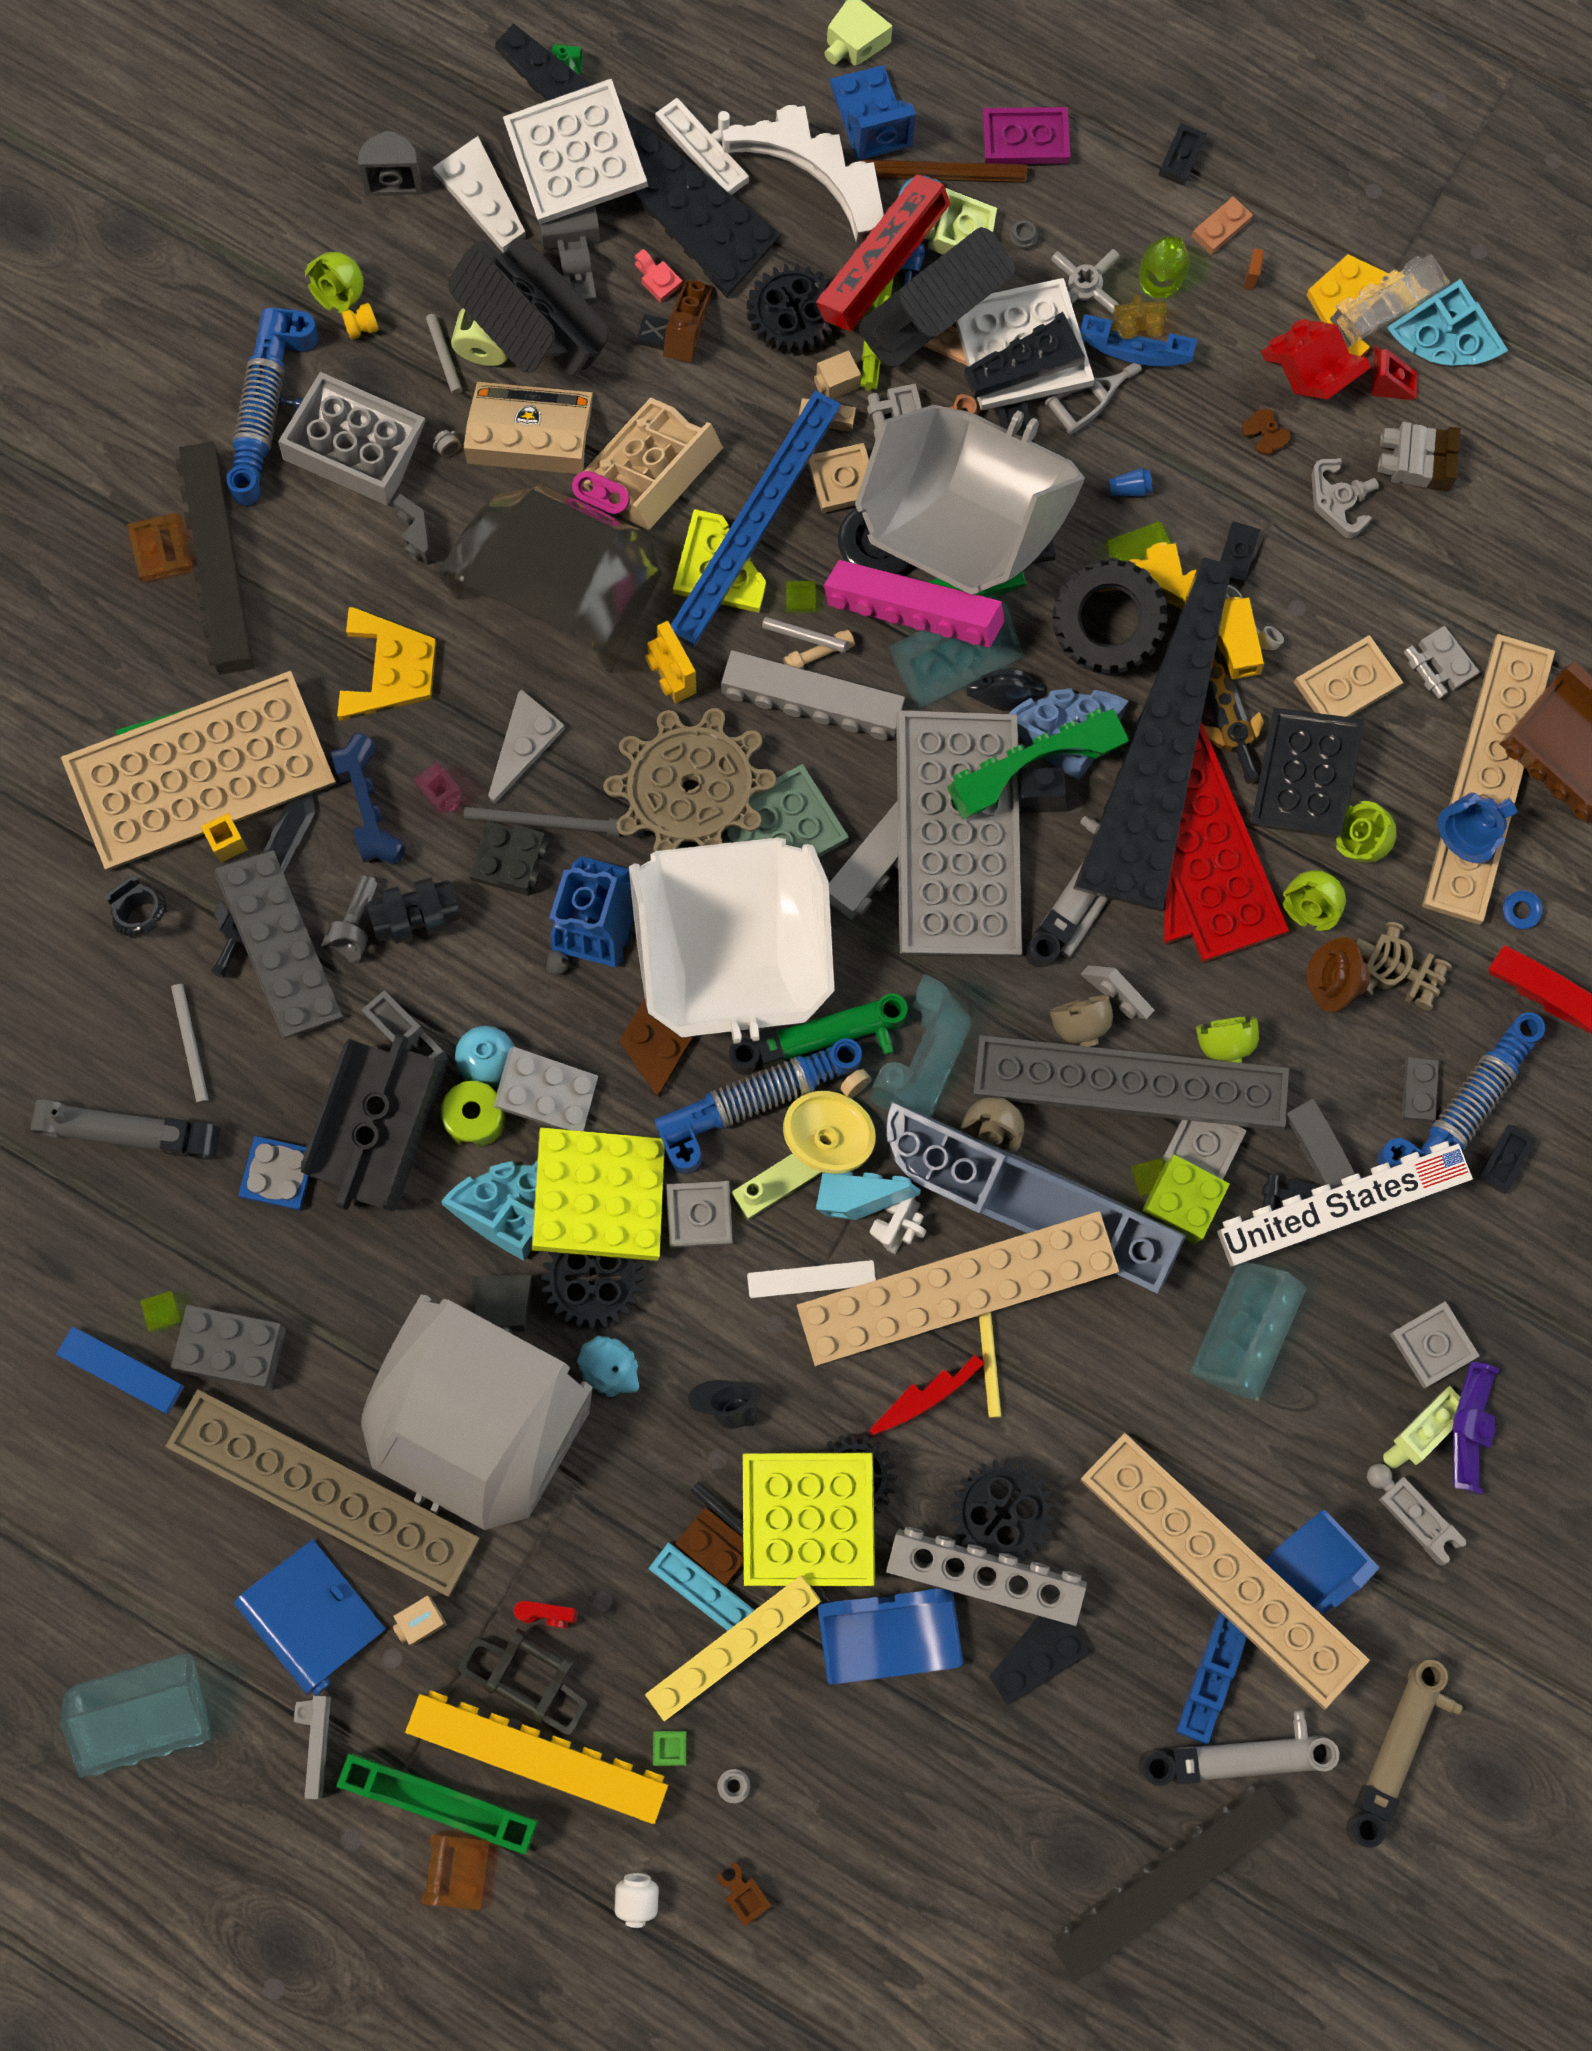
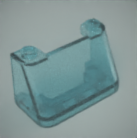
M923 974L917 987L913 1007L921 1012V1027L926 1028V1031L909 1067L896 1062L888 1063L882 1067L874 1082L870 1102L887 1110H890L892 1102L930 1117L968 1035L971 1019L967 1011L942 982Z

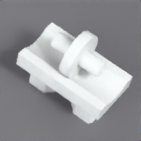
M915 1197L885 1208V1211L894 1214L890 1223L877 1219L870 1229V1234L880 1241L886 1250L896 1254L902 1241L911 1244L914 1236L924 1238L926 1230L920 1226L924 1216L917 1213L920 1203L914 1199Z

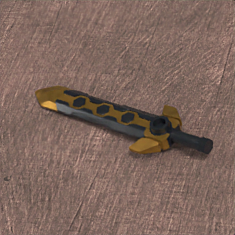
M1216 644L1206 695L1218 728L1204 726L1210 742L1220 749L1225 748L1230 752L1236 751L1244 772L1245 782L1247 784L1254 783L1260 777L1255 770L1248 747L1251 746L1253 741L1257 740L1264 722L1260 712H1258L1248 723L1224 656Z

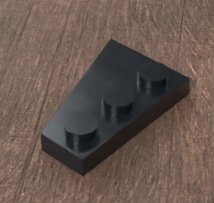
M1038 1616L990 1674L989 1678L1004 1703L1008 1705L1089 1654V1651L1073 1625Z

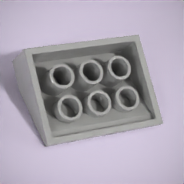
M320 372L278 443L283 460L388 506L403 479L426 420L420 415Z

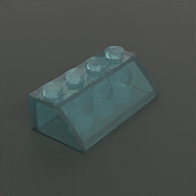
M991 595V596L987 597V598H990V599H994V600L1000 601V600H999L998 598H996L994 595ZM1002 602L1004 623L990 648L973 645L951 637L946 638L924 630L918 631L889 646L897 672L919 708L974 682L992 670L1004 667L1024 657L1006 604Z
M1246 1261L1237 1264L1189 1373L1233 1395L1258 1402L1307 1287L1287 1271Z

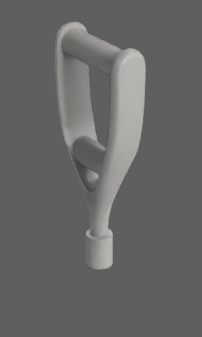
M1132 363L1119 374L1094 378L1093 386L1051 395L1045 401V406L1049 407L1066 427L1067 434L1072 435L1095 419L1107 405L1117 387L1126 378L1130 379L1141 372L1140 364ZM1103 386H1108L1109 391L1107 392ZM1090 388L1101 403L1092 412L1076 422L1059 400L1077 391Z

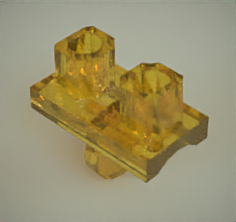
M1133 295L1131 304L1114 305L1112 330L1119 331L1122 339H1133L1137 336V331L1147 330L1148 335L1151 337L1162 336L1167 311L1166 301L1142 303L1140 295Z

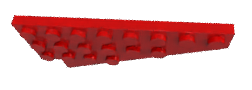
M1201 721L1164 902L1163 942L1165 945L1191 936L1202 963L1286 935L1289 929Z

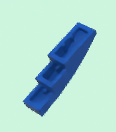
M73 1326L56 1353L59 1357L167 1415L184 1388L180 1383Z
M1220 1611L1207 1640L1175 1731L1179 1735L1204 1745L1209 1743L1218 1712L1222 1709L1230 1681L1234 1678L1247 1638Z

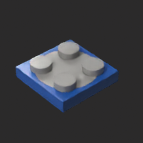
M254 1136L238 1197L301 1211L310 1178L309 1175L301 1173V1161L307 1147Z

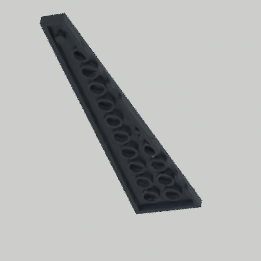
M514 23L495 42V49L521 77L526 79L529 86L536 93L541 94L546 101L592 86ZM622 109L648 183V187L631 192L630 195L642 204L644 210L652 218H656L669 237L671 239L674 238L684 248V253L691 260L694 259L708 279L728 298L779 240L781 233Z
M1205 557L1199 562L1186 596V602L1182 606L1174 633L1170 637L1167 651L1158 668L1155 682L1149 691L1123 758L1122 767L1119 769L1114 781L1115 785L1110 798L1106 802L1103 816L1095 830L1091 847L1085 856L1073 887L1075 890L1161 911L1164 907L1232 568L1230 564Z

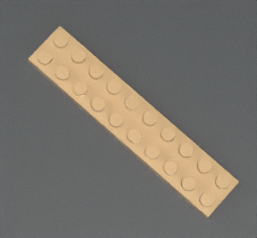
M1497 634L1492 646L1449 805L1470 792L1477 793L1481 797L1493 798L1498 804L1510 797L1515 804L1524 766L1517 760L1510 758L1499 743L1545 690L1555 654L1554 650ZM1511 816L1505 818L1507 820V828L1502 835L1504 839L1506 838ZM1440 837L1422 907L1481 925L1484 921L1504 843L1495 849V853L1487 862L1472 863L1455 855Z
M1098 1211L796 1306L814 1365L817 1366L1118 1273L1119 1269L1101 1213Z
M1124 1433L1081 1478V1482L1324 1710L1370 1661L1127 1434Z

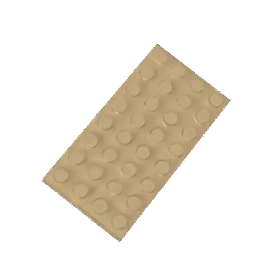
M291 671L61 757L106 871L204 834L201 828L202 825L226 813H229L235 823L336 784Z

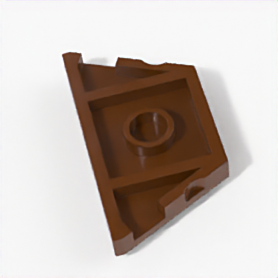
M644 998L619 1042L634 1062L639 1073L650 1086L654 1095L659 1097L695 1036L681 1037L648 1013Z

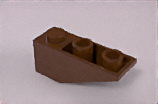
M685 280L666 326L664 357L692 362L712 295V285L704 284L701 281Z

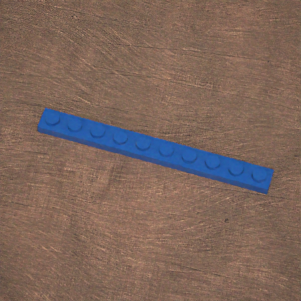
M816 390L814 391L670 625L678 640L693 648L696 646L841 408L840 403Z

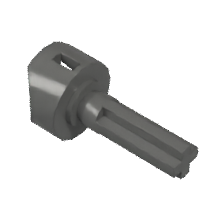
M362 875L360 877L343 922H331L321 946H330L336 949L351 963L361 960L368 942V935L360 928L368 910L367 903L371 901L378 884L375 882L376 879L371 876L366 877Z

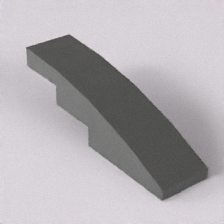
M1314 1099L1286 1113V1120L1301 1142L1298 1146L1313 1168L1314 1173L1312 1175L1318 1185L1324 1186L1329 1184L1332 1190L1343 1186L1341 1179L1355 1175L1345 1153Z

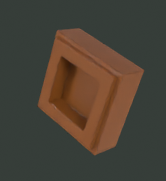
M1253 249L1244 283V288L1253 290L1257 285L1264 258V250Z

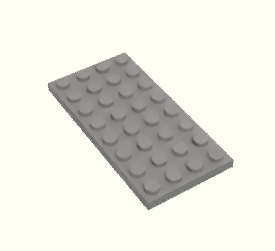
M899 710L896 713L900 954L1022 955L1018 771L1012 775L1004 786L994 805L964 820L961 819L947 789V786L954 781L953 776L966 769L973 773L981 769L980 763L995 756L998 761L1008 757L1006 752L1018 746L1017 715Z

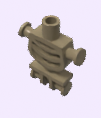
M1387 922V935L1382 934L1375 945L1358 937L1355 942L1359 946L1362 959L1366 961L1370 972V982L1363 995L1371 997L1375 986L1383 990H1390L1404 978L1412 980L1413 983L1406 995L1405 1001L1410 1003L1417 991H1420L1422 995L1415 1000V1004L1421 1009L1431 1011L1433 1008L1431 1003L1434 997L1437 998L1440 994V990L1436 986H1443L1446 979L1444 976L1447 971L1451 970V964L1441 959H1435L1433 963L1435 968L1431 971L1428 968L1434 955L1429 953L1424 958L1418 971L1411 968L1413 962L1412 947L1405 940L1399 939L1400 932H1403L1405 927L1396 922ZM1390 947L1392 951V957H1389ZM1401 953L1404 956V964L1399 961ZM1381 967L1387 968V970L1380 975L1376 973ZM1392 971L1400 975L1394 980L1386 979ZM1425 979V980H1427V981H1429V982H1431V983L1428 984V983H1426V982H1424V981H1422V980Z

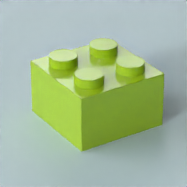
M1174 1154L1165 1162L1141 1213L1186 1234L1185 1239L1196 1244L1204 1238L1230 1184Z

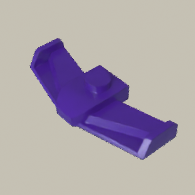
M1477 1362L1470 1363L1458 1407L1454 1413L1452 1427L1453 1487L1471 1494L1483 1495V1489L1479 1488V1447L1491 1448L1492 1438L1495 1434V1416L1484 1412L1494 1375L1499 1374L1500 1369L1489 1364Z

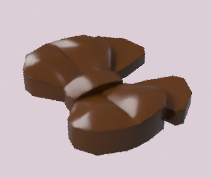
M1268 408L1256 411L1249 420H1244L1242 426L1243 436L1245 437L1261 432L1263 438L1258 442L1255 450L1262 455H1271L1274 452L1280 451L1291 438L1289 430L1278 427L1277 422L1274 421V412Z

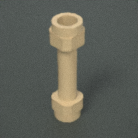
M849 630L834 634L835 638L848 641L847 650L855 646L854 639ZM819 645L800 654L797 651L792 652L783 658L784 665L804 670L805 664L837 650Z

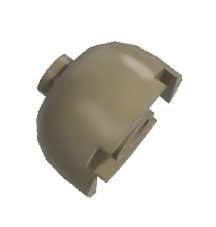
M1108 995L1089 997V1000L1081 1002L1079 1000L1071 1001L1054 1007L1050 1011L1056 1033L1063 1040L1069 1043H1080V1046L1090 1047L1098 1044V1038L1108 1032L1113 1020L1112 1007Z
M983 1098L976 1101L968 1109L963 1118L961 1131L1010 1153H1015L1021 1147L1023 1140L1024 1120L1019 1109L1005 1098Z

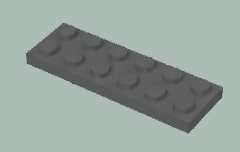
M274 850L216 868L214 873L282 1039L284 1040L340 1021L343 1016Z

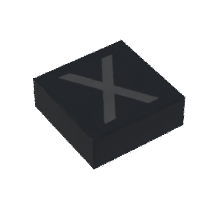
M644 314L636 339L637 344L664 351L666 326L669 320Z

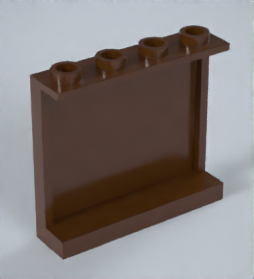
M1573 661L1559 672L1499 745L1505 749L1506 754L1510 758L1521 763L1531 777L1541 781L1550 789L1551 794L1556 799L1563 801L1570 807L1577 818L1590 824L1592 822V676Z

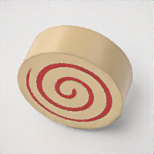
M859 1069L845 1079L841 1085V1091L847 1098H853L867 1087L871 1077L864 1069Z

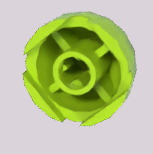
M326 252L315 258L306 267L305 277L309 274L311 280L308 288L315 299L326 309L332 310L333 306L339 310L338 313L348 310L360 299L364 288L363 276L358 264L341 252Z
M1361 801L1362 804H1357L1354 807L1350 805L1348 807L1343 838H1336V847L1339 852L1350 860L1366 864L1382 859L1392 850L1396 841V824L1390 813L1377 803Z
M1319 870L1300 873L1289 883L1283 894L1285 896L1283 906L1290 918L1303 927H1306L1307 923L1317 926L1316 931L1330 930L1341 918L1346 905V895L1341 883L1332 875Z
M1244 1016L1211 1021V1027L1207 1029L1203 1028V1024L1195 1027L1201 1050L1212 1060L1242 1063V1058L1250 1055L1256 1049L1259 1041V1026L1256 1016H1252L1250 1022H1246Z

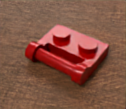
M520 1601L514 1607L515 1617L524 1623H532L539 1618L547 1620L546 1625L549 1627L568 1629V1623L576 1624L578 1611L575 1608L529 1601Z

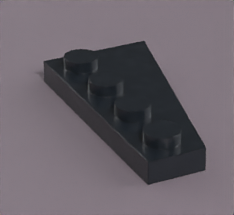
M1062 311L1054 316V320L1050 323L1038 325L1026 337L1022 339L1018 337L1009 342V346L1002 351H994L966 367L964 376L974 397L977 398L1083 364L1085 355Z

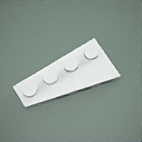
M478 136L433 167L435 176L503 253L507 251L515 239L526 238L525 230Z

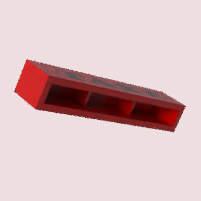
M918 174L915 175L816 301L824 321L850 332L854 329L951 205L944 184Z

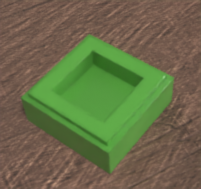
M686 1731L653 1732V1766L686 1765Z

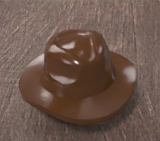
M1349 937L1333 939L1317 949L1311 957L1307 969V983L1310 992L1324 1012L1335 1013L1342 1010L1353 998L1362 995L1370 982L1369 968L1362 959L1360 948Z

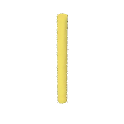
M991 1312L979 1315L989 1418L1001 1417L992 1316Z

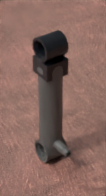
M36 1100L29 1131L46 1137L60 1138L63 1136L159 1150L168 1155L215 1160L221 1128L201 1122L189 1123L187 1120L167 1117L165 1120L66 1106L65 1104L50 1100Z

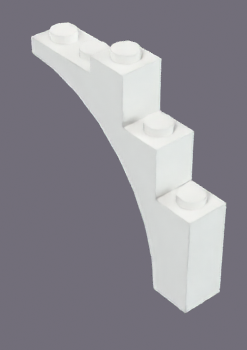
M788 105L781 110H777L776 122L763 120L752 126L733 125L726 130H722L724 153L753 152L778 157L808 171L824 184L845 212L856 243L864 242L871 230L884 216L874 162L858 161L845 167L839 134L823 133L815 138H811L805 106Z

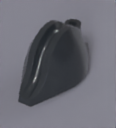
M1001 667L990 671L986 675H982L979 679L968 684L967 696L994 709L1012 711L1030 698L1036 701L1045 697V686L1018 668Z

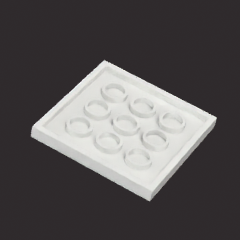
M612 79L503 117L539 225L648 187Z
M1064 278L992 293L955 322L968 366L994 351H1002L1014 339L1026 337L1038 325L1050 323L1054 320V316L1062 311L1085 355L1083 364L977 397L981 410L1093 386L1094 377Z

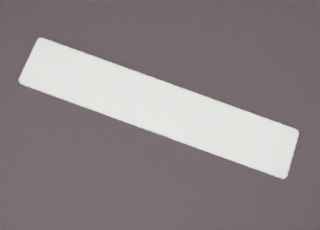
M872 1260L747 1274L750 1298L852 1288L876 1280L874 1262Z

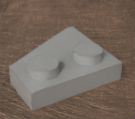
M1088 965L1081 973V976L1104 995H1108L1109 999L1117 1004L1121 1012L1127 1017L1147 1019L1154 1011L1116 968Z

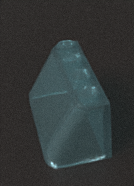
M179 1654L86 1681L71 1687L64 1694L59 1722L80 1778L89 1775H101L112 1768L123 1765L132 1766L146 1758L166 1756L174 1750L187 1746L196 1747L205 1741L211 1740V1727L199 1675L193 1656L190 1654Z

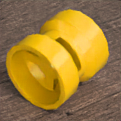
M369 303L360 305L356 313L350 309L341 312L351 340L360 338L361 331L370 334L379 331Z

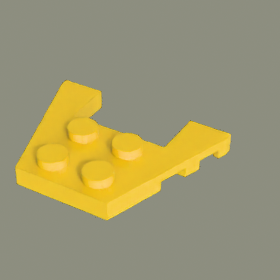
M1348 254L1307 292V297L1320 320L1324 323L1337 324L1349 353L1356 356H1364L1368 353L1370 347L1350 328L1386 296L1389 297L1407 314L1423 303L1428 296L1425 290Z
M349 607L347 636L377 638L372 691H340L338 719L348 720L350 716L363 713L368 715L376 713V710L391 706L397 708L431 699L436 639L354 607Z

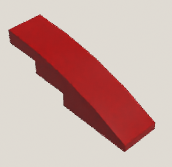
M1505 945L1502 947L1488 968L1489 975L1516 987L1518 994L1543 1005L1545 1012L1592 1034V994L1537 961Z
M974 1355L954 1377L943 1369L923 1392L912 1384L872 1426L868 1434L872 1438L903 1426L933 1409L967 1382L983 1366L984 1362Z

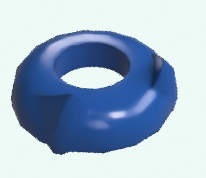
M1526 890L1516 891L1506 896L1502 907L1503 916L1512 927L1529 929L1535 926L1541 918V900L1532 892ZM1517 902H1524L1529 908V914L1524 919L1517 918L1513 913V907Z

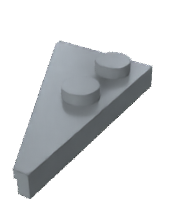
M523 690L518 692L488 794L490 801L494 804L565 730L563 723Z

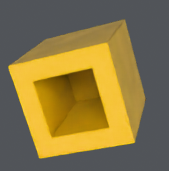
M229 813L201 826L220 863L248 850Z

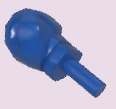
M923 243L918 245L899 270L905 274L904 285L912 280V275L919 274L925 256Z

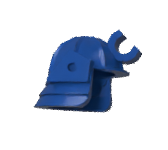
M1470 792L1449 805L1450 807L1441 811L1438 817L1439 834L1445 845L1461 859L1472 863L1487 862L1495 853V849L1505 842L1502 836L1507 828V820L1505 818L1514 815L1518 811L1510 797L1498 804L1493 798L1481 797L1477 793Z

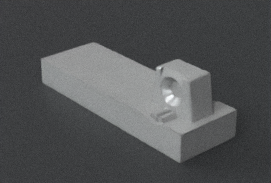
M313 1696V1700L296 1702L294 1722L310 1725L304 1799H323L331 1697Z

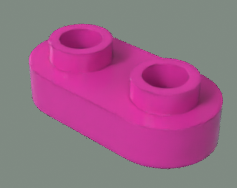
M593 471L581 472L573 479L572 490L574 495L578 499L606 512L620 513L630 503V494L625 486ZM586 480H590L593 483V489L590 492L584 489L583 485ZM613 492L620 495L621 499L617 504L611 501L610 497Z

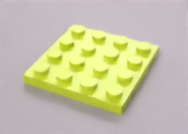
M540 1128L532 1250L658 1261L660 1257L664 1144L662 1139Z
M873 1453L743 1454L744 1586H787L800 1575L804 1576L810 1586L875 1585Z

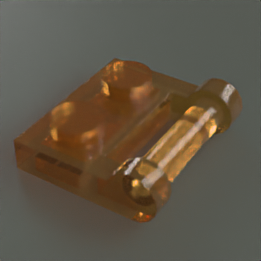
M171 513L127 524L141 582L173 574H187L194 570L192 560L187 556L181 531L183 523L180 514ZM162 529H169L176 560L167 561L160 532Z
M430 1834L429 1845H432L426 1892L422 1893L421 1904L481 1910L490 1842L480 1839ZM445 1847H454L449 1894H439Z

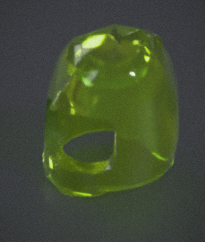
M1162 236L1148 246L1144 252L1140 263L1139 279L1143 290L1151 297L1167 298L1178 291L1183 284L1190 266L1189 254L1184 240L1176 236ZM1149 270L1154 273L1160 282L1170 278L1174 279L1172 285L1164 288L1153 285L1148 279Z

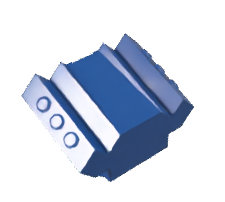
M580 856L572 863L571 870L564 869L549 920L554 923L550 935L552 950L615 968L624 961L623 947L630 942V930L634 920L628 868Z

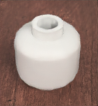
M641 1873L625 1875L624 1880L616 1885L615 1914L621 1920L626 1921V1925L629 1927H643L647 1921L654 1919L658 1913L659 1889L657 1884L651 1881L650 1876Z

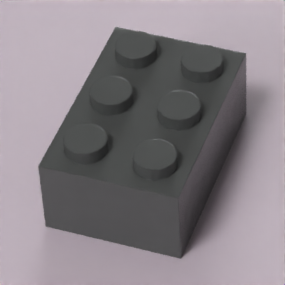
M186 1305L171 1368L178 1373L272 1391L286 1328L280 1323Z

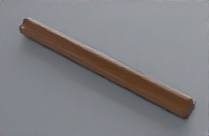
M860 160L866 163L874 162L876 177L913 178L918 174L931 179L1025 182L1028 175V168L1025 164Z

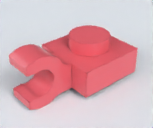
M644 249L635 255L637 260L635 266L645 275L642 277V284L660 303L682 287V280L664 261L656 266L651 256Z

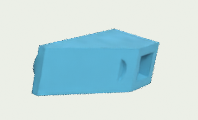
M852 1172L839 1174L823 1173L816 1210L827 1217L857 1220L920 1195L921 1190L911 1183V1179L902 1176H893L892 1180H887L874 1173H864L863 1177L853 1176Z

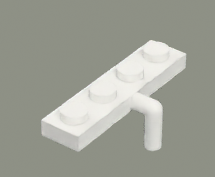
M678 98L655 113L656 121L703 173L731 195L749 183L747 173L728 153L723 152V147L719 144L722 141V130L730 127L728 112L721 111L718 114V129L712 134L704 128Z

